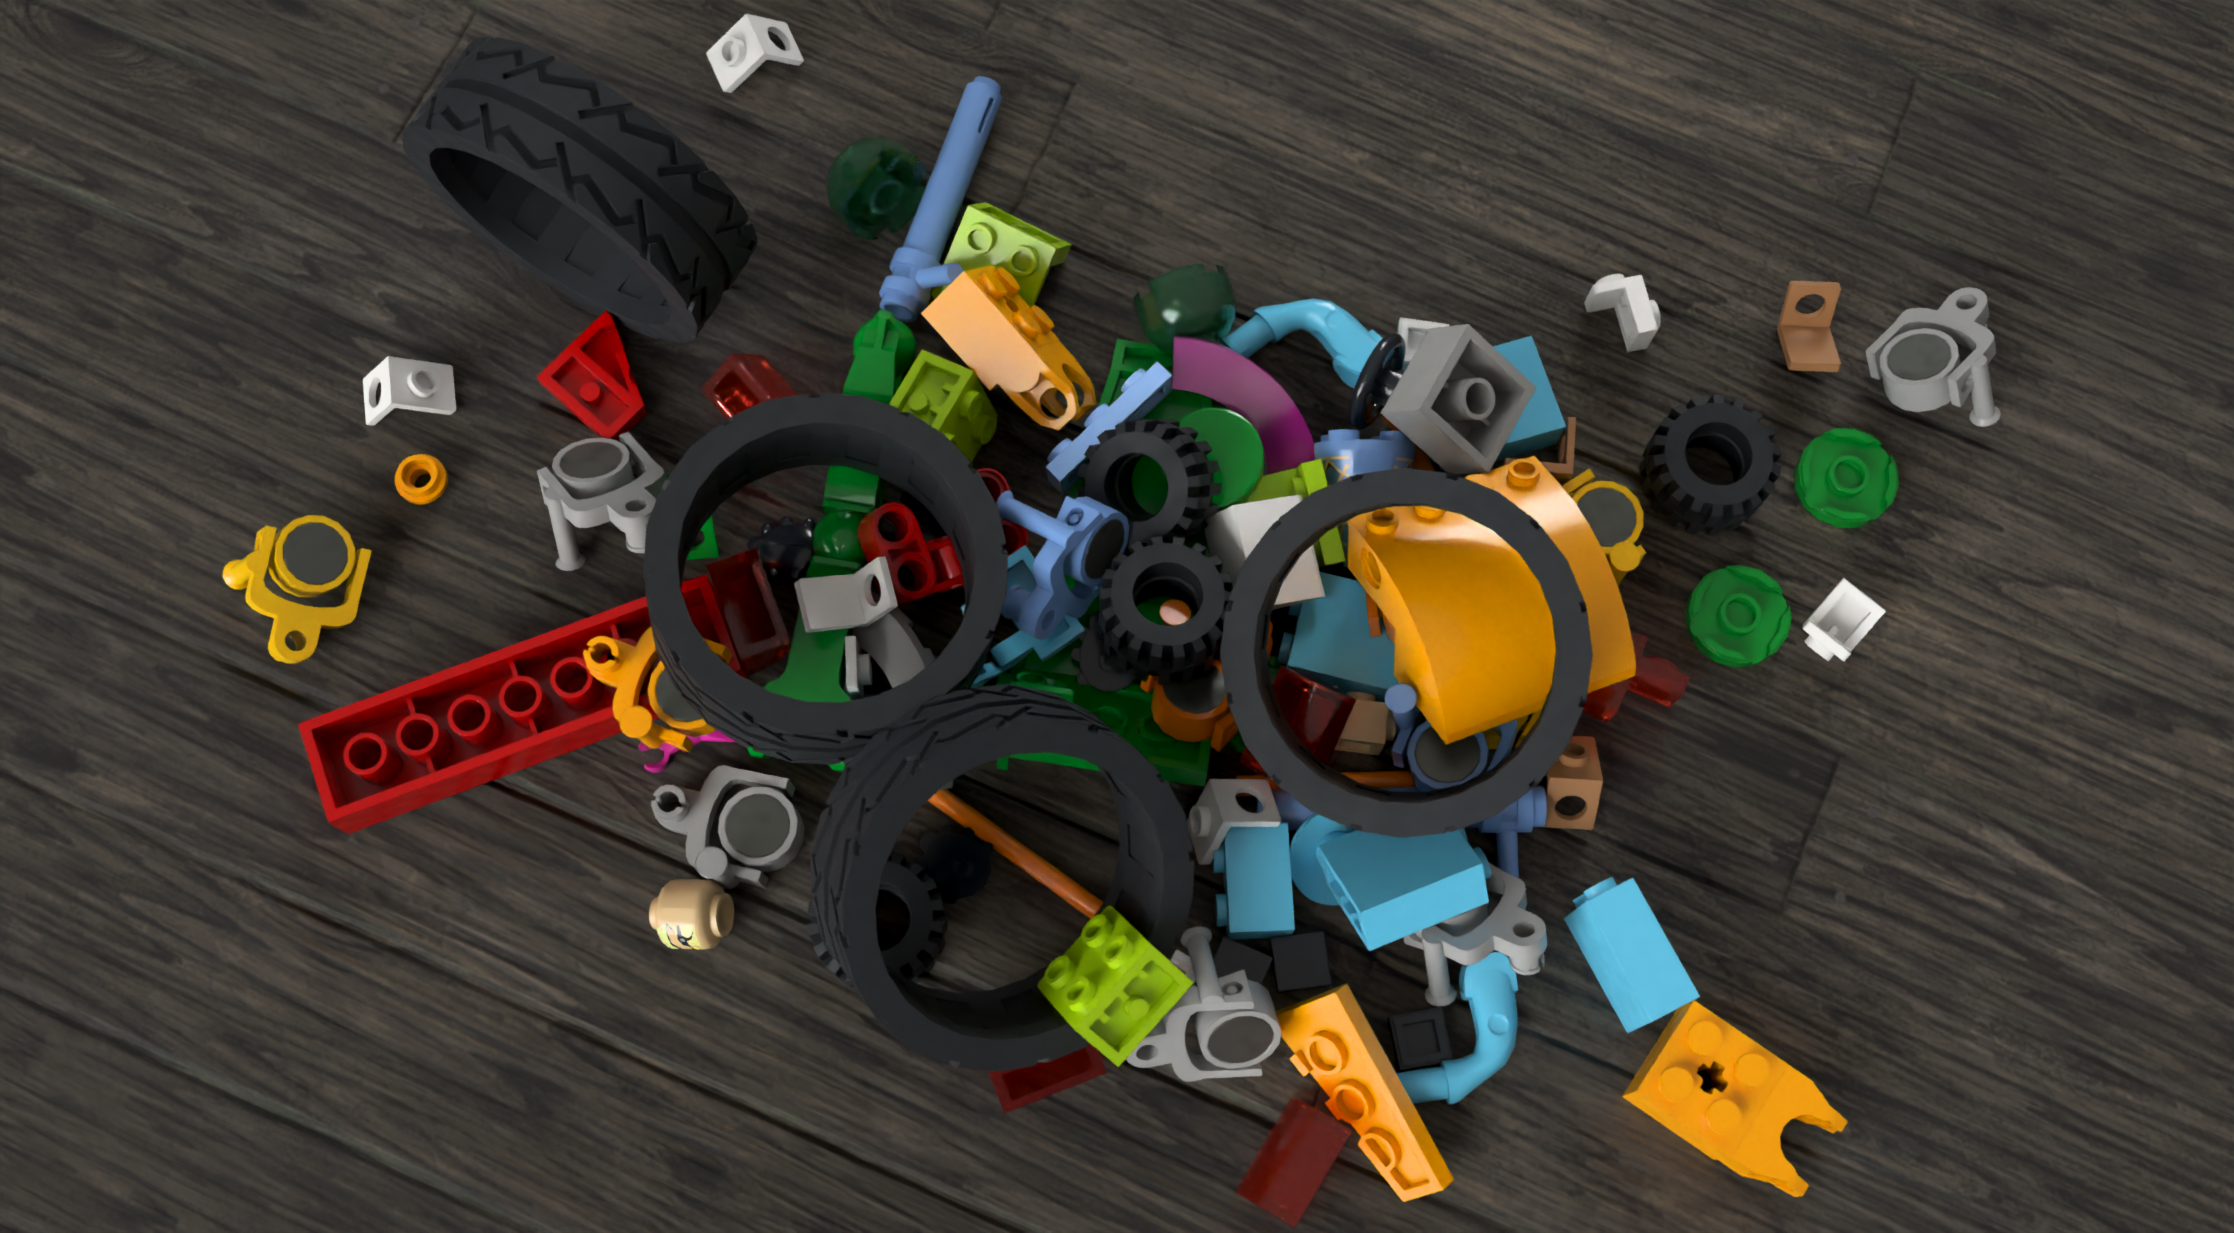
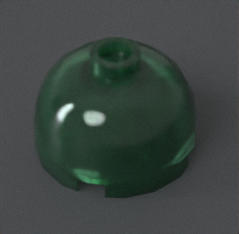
M885 137L861 138L849 144L841 151L828 171L826 188L830 207L843 224L858 237L868 240L878 239L874 233H880L888 226L889 232L893 234L902 229L915 216L925 188L921 186L922 173L927 176L926 168L910 150L896 141Z
M1192 264L1176 268L1151 280L1148 283L1151 292L1142 300L1139 292L1135 295L1133 308L1138 323L1145 336L1159 350L1173 354L1174 335L1199 338L1218 344L1228 334L1234 325L1237 302L1229 274L1223 266L1216 265L1218 273L1206 272L1203 264Z

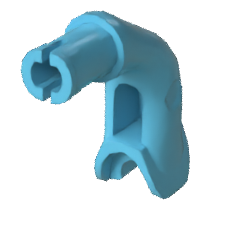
M1313 298L1256 308L1252 312L1253 318L1222 339L1220 345L1231 348L1242 356L1249 358L1269 342L1276 344L1289 333L1303 330L1310 333L1323 345L1334 359L1333 369L1345 384L1354 389L1368 357L1383 338L1373 329L1368 331L1354 316L1333 302Z
M1493 952L1478 963L1462 965L1459 974V988L1462 1000H1469L1476 1033L1474 1052L1463 1058L1442 1060L1439 1067L1396 1073L1412 1103L1446 1099L1448 1104L1460 1102L1507 1063L1516 1042L1518 1017L1515 993L1518 991L1516 972L1510 967L1509 958L1505 954Z

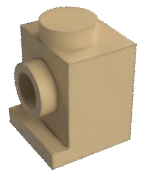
M1327 685L1322 697L1317 748L1379 756L1385 741H1394L1396 730L1392 711L1386 706V703L1376 702L1377 697L1373 694L1348 692L1345 694V698L1337 697L1338 686Z

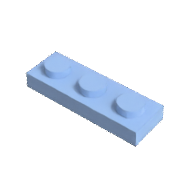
M1156 362L1147 371L1141 368L1134 372L1121 388L1123 394L1113 404L1108 406L1106 403H1103L1097 407L1084 423L1086 429L1075 440L1071 441L1069 438H1066L1051 451L1047 458L1049 464L1045 467L1047 478L1062 495L1081 478L1078 477L1079 466L1089 464L1090 459L1084 454L1089 445L1100 444L1097 436L1105 430L1115 429L1117 424L1142 420L1172 391V375L1159 362Z

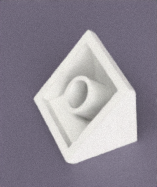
M1302 495L1236 504L1205 519L1208 526L1204 531L1210 558L1216 555L1223 562L1221 573L1229 572L1233 581L1232 590L1245 559L1272 524L1303 500ZM1313 545L1301 555L1283 581L1273 610L1325 597Z

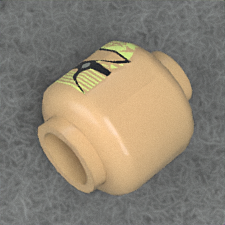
M674 879L670 880L661 889L659 896L652 900L649 909V920L652 928L657 930L660 940L668 948L711 949L722 940L723 936H727L730 933L734 922V903L731 896L725 893L722 886L715 880Z

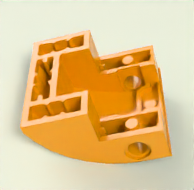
M1535 456L1526 459H1516L1508 465L1490 470L1489 473L1466 476L1465 479L1499 492L1535 519L1568 560L1586 603L1593 656L1587 693L1635 676L1634 646L1617 582L1593 530L1561 484ZM1392 506L1360 514L1347 521V567L1395 628L1393 675L1399 683L1408 684L1413 687L1417 694L1415 705L1446 745L1542 710L1552 685L1556 654L1552 614L1539 581L1515 549L1493 530L1462 514L1429 506Z

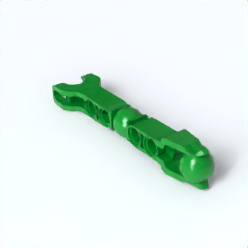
M879 310L872 319L860 326L853 340L854 361L844 384L842 394L863 396L889 405L903 381V373L910 368L916 356V340L911 329L902 321L895 319L892 312ZM829 466L822 503L825 515L819 519L812 533V549L815 556H811L806 578L854 574L867 564L858 539V524L864 515L882 505L887 480L878 475L845 466ZM799 607L785 672L762 688L772 693L809 702L852 701L845 693L844 686L846 679L845 636H852L853 628L806 632ZM747 747L751 757L765 759L772 757L753 751V747ZM841 762L829 765V767L833 771L843 772L849 763L843 764Z

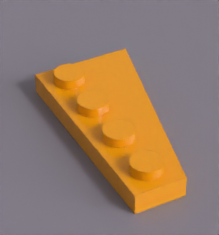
M1347 983L1276 1011L1281 1028V1037L1295 1053L1289 1059L1303 1077L1310 1072L1327 1093L1330 1099L1325 1102L1326 1106L1338 1121L1342 1118L1354 1127L1361 1136L1358 1146L1403 1202L1442 1191L1454 1181L1450 1170Z

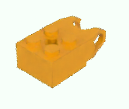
M993 265L963 271L921 314L965 364L975 372L976 376L989 391L1001 387L1017 406L1041 426L1061 430L1070 420L1078 421L1097 404L1094 385L1078 361L1051 331L1054 328V324L1049 316L1038 306L1032 305L1030 307L1017 293L1021 289L1020 285L1004 268L999 267L996 269ZM1071 382L1077 383L1084 391V402L1080 408L1077 392ZM1057 389L1061 391L1067 399V408H1065L1057 399ZM1041 403L1051 413L1060 418H1051L1047 416L1041 408Z
M1695 1000L1676 1010L1622 1095L1623 1098L1713 1160L1720 1161L1740 1176L1771 1183L1794 1197L1803 1196L1809 1185L1797 1174L1795 1168L1785 1159L1781 1150L1780 1136L1784 1126L1791 1119H1797L1806 1124L1817 1125L1834 1134L1836 1131L1842 1132L1848 1122L1829 1105L1811 1079ZM1697 1070L1699 1072L1703 1070L1708 1072L1712 1081V1089L1703 1091L1700 1088L1703 1079L1697 1074Z

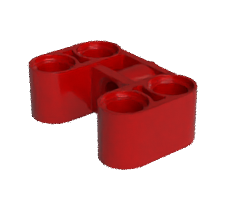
M990 468L977 470L995 503L1002 493L1011 491L1006 479L998 471ZM896 502L886 503L864 515L859 522L857 534L866 561L870 563L877 557H886L898 605L915 601L938 591L942 593L963 585L962 569L949 537L946 535L936 540L925 542L915 515L904 504ZM881 517L887 518L895 526L896 536L893 542L884 539L879 532L878 523ZM1005 518L1002 519L1001 523L1007 543L1005 548L1008 551V556H1010L1024 545L1028 546L1026 528ZM900 566L907 567L914 575L915 585L912 591L903 588L898 581L897 575ZM874 576L873 579L875 581L878 591L881 594L879 581L876 578V576Z

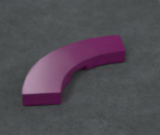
M1174 335L1172 389L1187 390L1210 397L1247 419L1256 429L1261 439L1268 475L1294 469L1301 463L1315 460L1314 442L1302 414L1290 395L1266 370L1231 348L1199 338Z

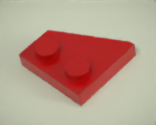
M607 311L602 313L537 376L538 381L547 391L600 438L619 441V435L629 432L648 413L616 324L611 314Z

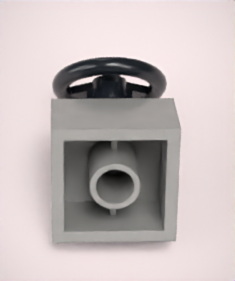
M1469 324L1429 328L1406 370H1402L1406 353L1403 337L1397 333L1385 336L1371 352L1355 385L1349 409L1352 425L1357 429L1367 428L1382 414L1447 473H1489L1536 387ZM1390 354L1389 360L1383 365V362Z

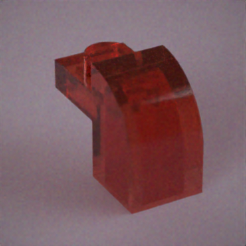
M1631 633L1636 661L1635 676L1587 693L1586 703L1582 712L1608 723L1618 712L1627 689L1671 708L1683 696L1690 677L1678 672V667L1667 659L1657 656H1650L1649 658L1641 656L1649 637Z

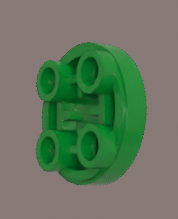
M1204 408L1191 412L1179 420V428L1190 426L1197 431L1198 435L1195 441H1207L1212 448V451L1206 455L1209 462L1218 460L1220 472L1213 473L1214 483H1222L1221 494L1212 496L1211 500L1219 505L1216 512L1223 511L1232 505L1247 503L1249 497L1258 487L1265 467L1263 445L1253 425L1240 414L1224 408ZM1162 469L1164 479L1168 485L1167 477L1165 475L1164 470Z

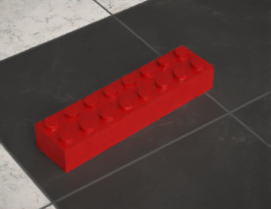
M707 574L683 582L681 592L692 623L703 638L725 645L732 653V658L727 665L738 675L748 680L718 595ZM646 596L298 723L328 823L346 834H351L622 733L619 721L614 717L613 700L617 688L602 683L589 672L583 652L590 648L586 645L588 641L598 636L617 639L636 647L641 636L651 627ZM608 653L602 658L601 664L609 659L614 661L615 657L612 653ZM659 656L655 659L645 677L638 700V706H643L650 712L652 721L659 718L650 706L648 686L652 672L661 661Z

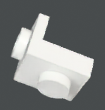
M1613 274L1603 277L1592 286L1584 302L1587 312L1615 308L1627 352L1647 349L1660 327L1661 319L1658 305L1655 300H1649L1642 275L1625 278L1623 274Z
M1843 577L1803 624L1802 629L1809 634L1804 642L1827 661L1836 655L1845 662L1851 655L1854 647L1886 611Z

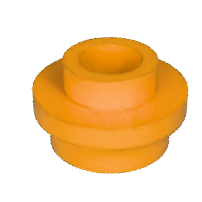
M427 454L407 457L400 463L395 474V486L399 494L406 501L417 505H424L437 500L444 493L448 483L447 471L443 464L437 458ZM424 474L430 475L431 478L428 484L421 488L415 487V481L419 476Z

